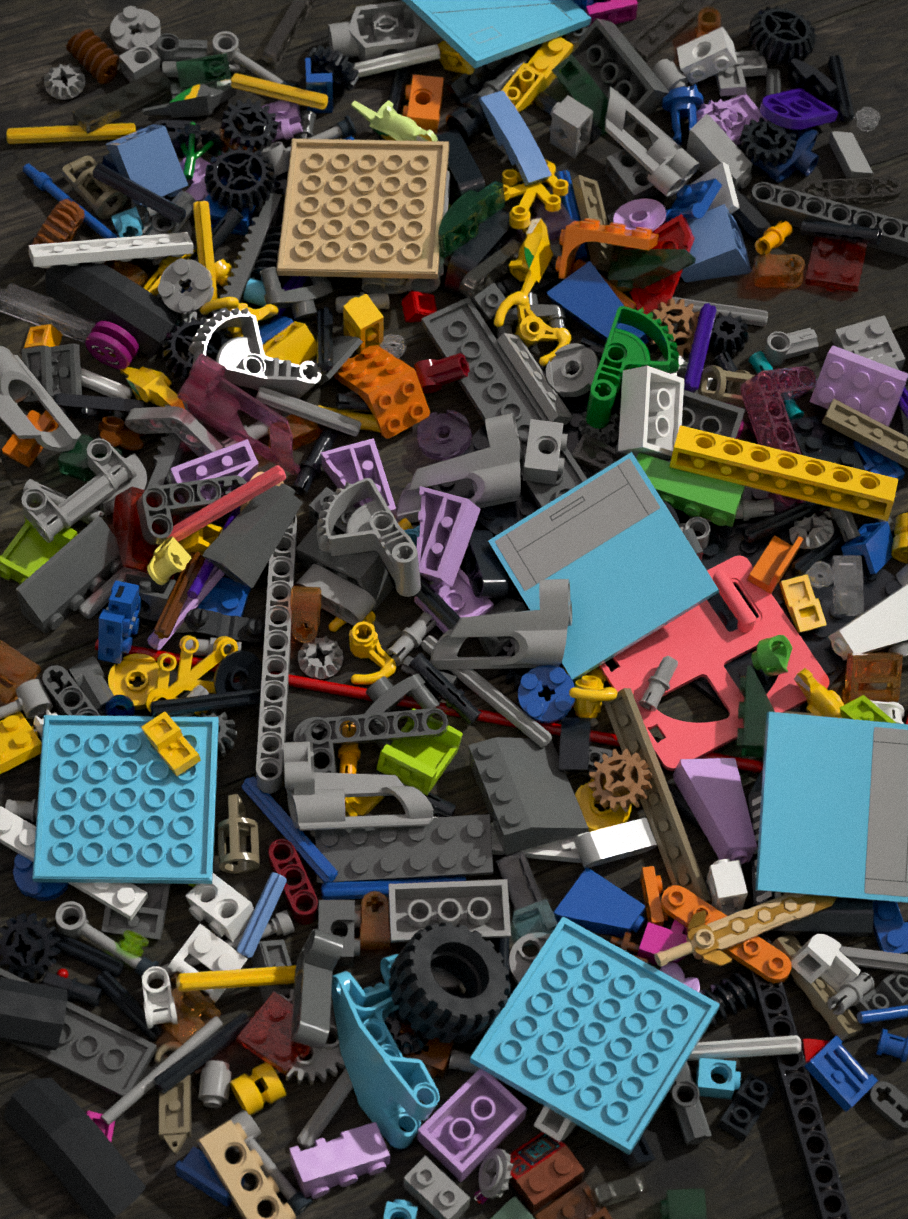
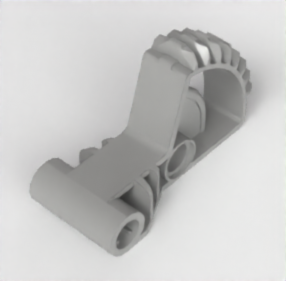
M238 308L231 311L227 309L221 314H215L197 330V333L192 338L193 343L188 349L194 355L192 369L196 375L256 389L257 391L263 386L300 399L319 382L322 376L321 369L312 361H305L298 365L291 363L290 360L282 361L279 358L266 356L256 316L250 314L248 308L241 311ZM228 327H240L242 329L243 337L233 338L221 347L216 363L206 360L207 345L212 333Z
M365 478L354 484L346 482L344 489L337 488L336 495H330L329 502H324L323 510L320 511L319 520H317L316 535L321 552H328L331 556L377 551L395 581L397 592L406 597L417 594L421 589L417 548L412 539L397 523L373 480ZM366 498L372 499L371 502L359 507L351 515L347 523L346 534L331 536L334 524L345 510Z

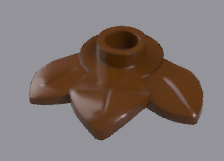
M106 416L99 423V438L108 441L112 447L120 445L123 449L130 451L143 448V443L139 437L145 434H139L130 430L121 418Z

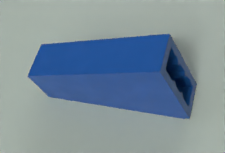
M590 261L547 292L553 305L563 307L567 315L605 342H607L618 307L624 306ZM618 324V329L636 335L644 344L648 343L646 334L641 330L626 324Z

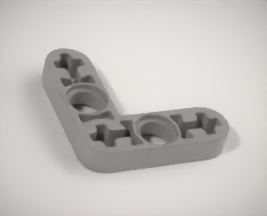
M180 407L134 408L130 410L125 420V425L130 430L139 434L175 433L198 457L224 448L187 410Z

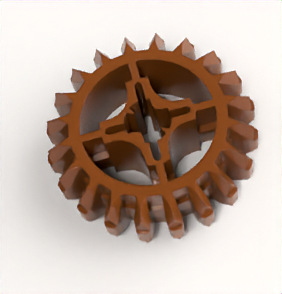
M68 199L60 201L47 217L32 245L71 242L85 217L84 210L79 207L80 205Z

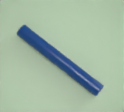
M908 1005L858 1012L857 1019L860 1024L905 1018L908 1017Z

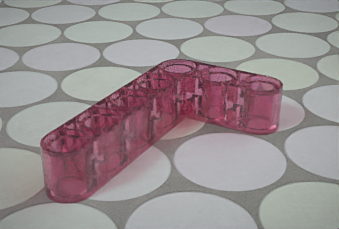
M800 366L765 370L741 385V395L759 445L801 455L783 401L796 399L816 386V375L810 368ZM776 494L777 499L785 506H790L800 500Z

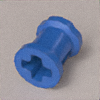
M882 1029L876 1055L881 1056L883 1053L900 1058V1061L906 1063L908 1058V1036L906 1038L888 1033L887 1029Z

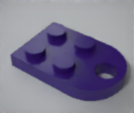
M801 88L765 96L760 106V113L764 118L776 125L789 129H807L833 122L838 114V111Z

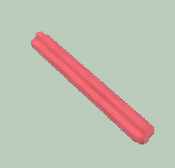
M279 465L272 467L173 525V530L168 538L173 536L179 542L284 481L286 474L283 468Z

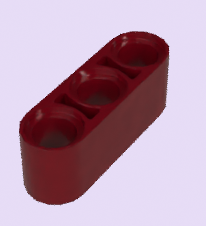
M278 839L272 842L269 847L270 867L273 873H278L287 880L297 878L301 881L296 886H290L286 883L282 894L294 920L302 925L311 924L318 916L317 896L293 844L286 839ZM279 853H286L289 855V857L286 860H278L275 858V856ZM303 903L312 906L309 911L305 912L300 911L297 907Z

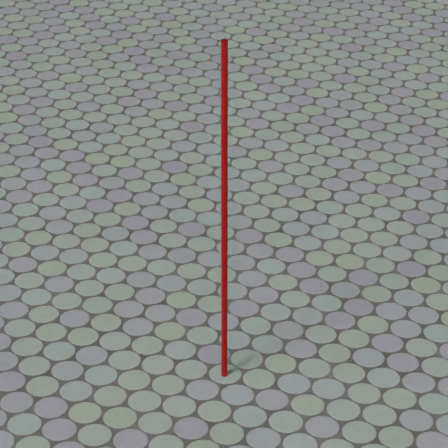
M98 639L95 643V650H98ZM131 645L129 654L124 653L125 656L130 654L149 655L155 661H157L161 654L169 653L176 658V665H179L181 654ZM167 657L163 660V663L170 664L171 659ZM192 657L191 668L204 658ZM220 662L216 664L213 668H211L209 671L216 672V669ZM270 672L273 675L280 674L279 672ZM289 674L288 686L372 701L365 693L366 688ZM408 696L396 705L417 710L422 709L413 697ZM439 702L440 706L436 709L442 710L446 715L462 718L453 708L448 709L445 706L446 703ZM478 709L482 713L477 718V721L517 728L500 713ZM536 721L550 734L561 736V724L540 723ZM591 730V742L620 747L615 734ZM713 752L699 758H735L738 769L758 773L763 770V762Z

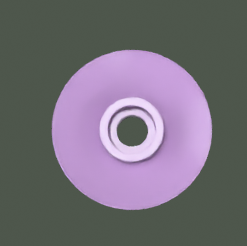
M637 199L622 205L615 212L613 220L614 223L625 224V229L632 230L636 229V227H646L654 231L665 221L666 211L664 206L656 200Z

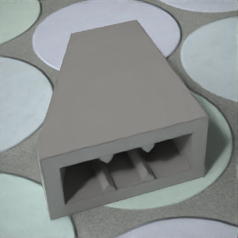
M706 114L690 129L686 152L700 163L698 170L706 174L724 162L729 165L734 187L737 190L740 187L744 189L752 178L750 175L752 163L718 124Z

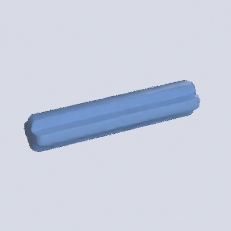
M278 873L270 874L238 944L237 952L243 956L250 958L253 956L287 882V879Z

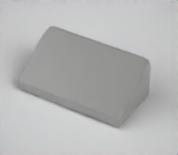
M831 132L828 143L848 182L873 176V172L853 133Z

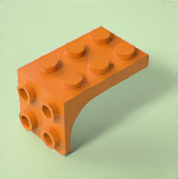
M584 218V221H574L561 231L559 244L563 245L562 256L557 257L556 271L559 272L560 279H566L573 273L572 266L575 263L576 253L584 242L593 241L650 250L657 245L658 234H653L652 229L646 227H636V229L632 230L625 229L626 225L611 222L610 225H599L600 220Z
M378 345L366 347L362 350V353L353 358H348L333 375L336 380L357 393L365 401L378 424L381 435L386 439L395 436L430 415V410L415 369Z

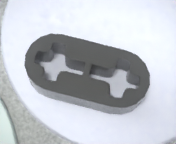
M877 1082L869 1093V1104L901 1132H908V1120L905 1123L900 1120L902 1114L898 1111L900 1110L904 1114L908 1112V1098L889 1082ZM886 1091L889 1094L887 1097L888 1101L883 1100L879 1102L877 1100L879 1095L877 1092L883 1093Z

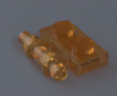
M177 972L171 978V981L174 982L176 985V979L178 975L181 974L180 972ZM176 987L172 991V997H174L178 1024L166 1022L160 1023V1025L178 1043L183 1045L206 1025L200 1019L202 1015L206 1014L212 1019L215 1016L219 1017L221 1012L214 1006L215 1002L209 996H204L199 990L181 992ZM188 996L196 1005L190 1009L181 1000L183 997Z

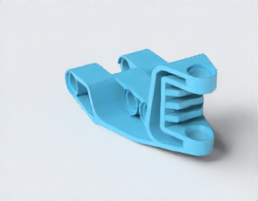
M398 954L383 958L380 963L385 984L378 983L374 988L367 987L363 990L349 972L344 971L332 976L331 995L341 1056L358 1098V1103L371 1121L377 1123L380 1132L389 1144L395 1148L402 1149L410 1145L418 1133V1129L421 1127L420 1120L424 1121L429 1117L439 1102L440 1095L423 1062L419 1059L403 1058L384 1023L389 1012L399 1008L398 1005H394L391 997L394 991L389 989L391 965L398 956ZM400 1127L404 1128L407 1132L402 1131Z

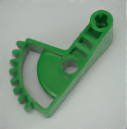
M620 306L617 309L590 389L586 421L593 428L600 429L609 424L624 370L650 366L669 374H674L679 369V352H677V343L673 342V334H668V326H661V318L653 320L652 312L647 315L644 314L643 307L635 310ZM622 323L632 326L647 334L659 347L664 361H650L649 351L643 341L628 331L618 329V324Z

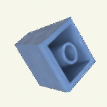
M153 124L106 144L119 173L160 196L167 195L170 198L178 195L180 191L182 192L181 188L188 186L165 126ZM133 199L134 204L143 205Z
M725 204L708 210L700 219H686L695 240L681 273V277L685 282L752 272L741 229Z

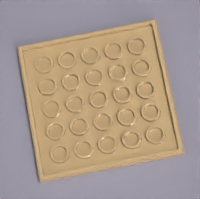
M292 139L277 275L438 279L449 142Z

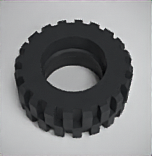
M441 922L439 926L438 924L428 925L413 935L391 965L389 989L394 991L391 997L394 1005H398L400 1008L398 1011L403 1020L407 1018L411 1023L410 1027L416 1032L418 1030L424 1032V1036L431 1040L436 1037L442 1043L450 1044L454 1040V1043L458 1044L464 1043L468 1039L473 1040L477 1038L501 1013L508 1001L507 996L510 993V982L507 980L510 977L507 967H503L504 959L502 955L495 952V945L490 940L486 942L481 937L482 934L476 930L473 932L467 930L468 926L457 924L455 927L452 923ZM431 967L442 968L455 975L464 985L468 999L455 997L442 989L433 977Z

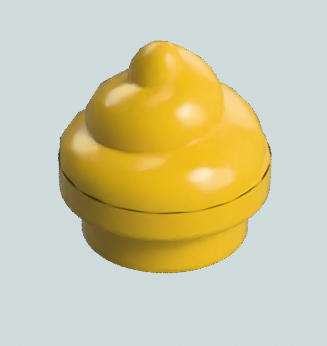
M221 259L214 263L216 284L224 287L228 286L227 279L231 277L232 266L230 263H226L224 259Z

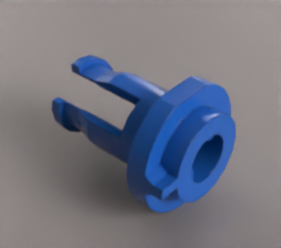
M697 85L674 88L668 92V95L662 98L663 109L671 112L672 129L675 135L673 141L678 145H682L680 118L689 119V131L697 123L696 109L700 108L701 104H703V95L698 92Z

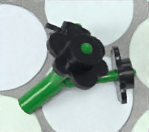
M194 122L185 124V129H177V132L183 133L171 139L176 155H179L181 158L186 157L183 173L187 180L193 179L196 160L207 150L211 155L218 154L219 150L224 152L222 149L224 142L221 137L214 131L200 130L201 125H197ZM195 134H200L203 147L194 153L197 147Z

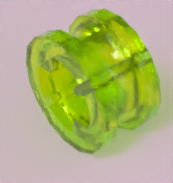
M125 930L123 933L125 938L119 941V947L132 955L142 956L144 953L142 948L147 946L149 941L136 932Z

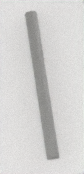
M216 1016L212 1018L101 1116L102 1120L108 1126L154 1086L153 1083L156 1076L222 1027L223 1023Z

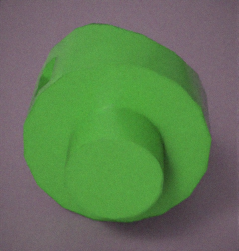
M777 635L760 640L757 645V651L752 653L754 667L757 670L762 669L769 677L787 673V665L792 652L789 640L785 635Z

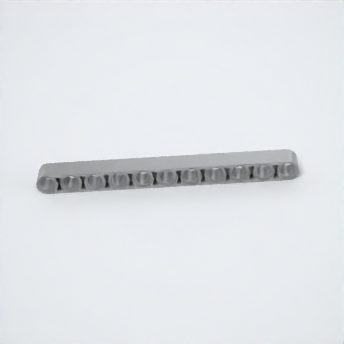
M296 515L269 559L256 760L257 786L262 792L268 794L277 792L283 783V742H285L297 545ZM281 548L288 549L286 551H279ZM280 572L286 573L285 575H277ZM280 596L285 597V599L283 600H277L275 598ZM276 621L284 622L283 624L279 625L274 624V622ZM274 646H281V647H283V648L276 650V649H273L272 647H274ZM280 671L281 673L278 675H273L270 672ZM271 696H278V697H280V698L277 699V700H270V699H269V697H271ZM270 721L279 723L275 726L267 725ZM268 747H275L277 750L274 752H268L265 749ZM266 773H273L276 776H274L273 778H266L263 775Z

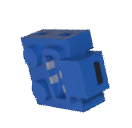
M115 580L111 589L109 604L106 609L102 610L99 617V660L120 664L124 653L129 654L132 645L131 636L132 634H137L140 625V618H138L141 606L139 585Z

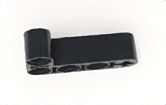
M458 129L435 133L438 141L449 142L447 171L451 172L450 185L455 192L456 207L461 223L470 222L475 218H485L488 215V203L484 178Z
M494 207L457 248L449 262L444 282L445 290L463 299L467 297L471 299L477 288L481 272L517 230L509 224V213Z

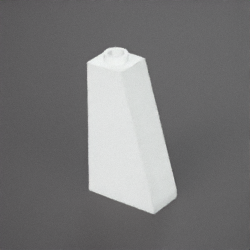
M908 584L902 586L830 635L828 638L832 642L831 645L835 653L841 656L843 660L889 648L899 643L908 642Z

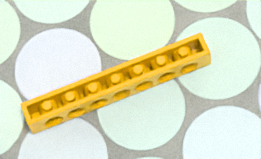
M681 425L679 426L669 466L885 521L889 519L898 483L897 478Z

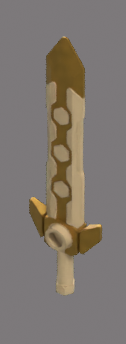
M785 893L780 897L750 909L739 911L708 925H705L706 911L698 912L693 915L687 928L686 942L668 950L655 953V960L658 966H664L668 962L693 953L694 957L698 960L703 959V963L716 966L731 963L732 959L724 954L722 950L757 937L761 933L791 921L802 919L831 907L837 897Z

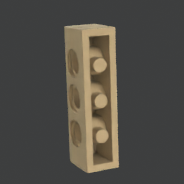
M228 1120L196 1140L224 1188L230 1193V1197L243 1219H296L289 1204L286 1202L282 1205L276 1195L280 1190L271 1176L266 1178L260 1167L264 1163L255 1149L250 1151L244 1142L248 1137L239 1122L233 1124L232 1120ZM230 1146L236 1147L240 1152V1159L236 1164H230L225 1159V1151ZM246 1173H251L256 1178V1186L251 1191H246L241 1186V1178ZM264 1199L268 1200L272 1205V1213L266 1218H262L257 1212L258 1203Z

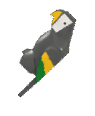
M228 76L222 77L223 80L212 84H199L189 88H181L177 84H171L172 100L168 104L143 109V115H171V118L207 116L219 104L236 96V89L231 87V77Z

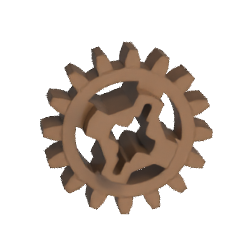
M674 299L667 300V305L664 302L657 304L659 311L654 309L650 313H653V320L661 318V326H668V334H673L674 341L678 339L681 342H685L677 346V352H679L680 356H683V350L687 354L691 352V345L693 344L698 322L697 317L700 311L693 313L694 304L691 303L684 306V299L678 300L676 304ZM670 310L679 311L674 317L666 314ZM677 323L678 325H677L676 329H677L679 332L674 333V332H673L674 326L671 325V324ZM653 340L649 342L650 345L655 344Z
M614 749L610 758L603 754L604 762L602 764L594 762L597 771L589 772V776L594 780L588 784L590 789L595 791L592 796L596 801H600L604 809L610 805L613 812H617L619 806H622L623 810L628 812L630 804L638 808L639 803L637 800L639 798L645 800L648 798L644 790L652 789V785L647 781L653 777L651 772L647 770L648 764L645 760L641 761L638 753H634L631 756L628 749H624L622 755H619L617 750ZM636 771H638V782H637V783H635V780H634L635 777L637 776ZM604 778H606V784L604 785L605 790L603 789Z

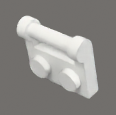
M199 924L168 965V968L173 972L177 970L180 973L198 972L184 961L188 954L212 971L241 969L248 959L203 925ZM226 988L204 991L210 995L208 998L216 1003Z

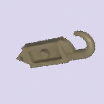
M179 1042L163 1044L155 1053V1062H160L161 1056L165 1052L176 1051L183 1044ZM190 1074L167 1092H159V1136L161 1140H165L175 1156L185 1140L191 1137Z

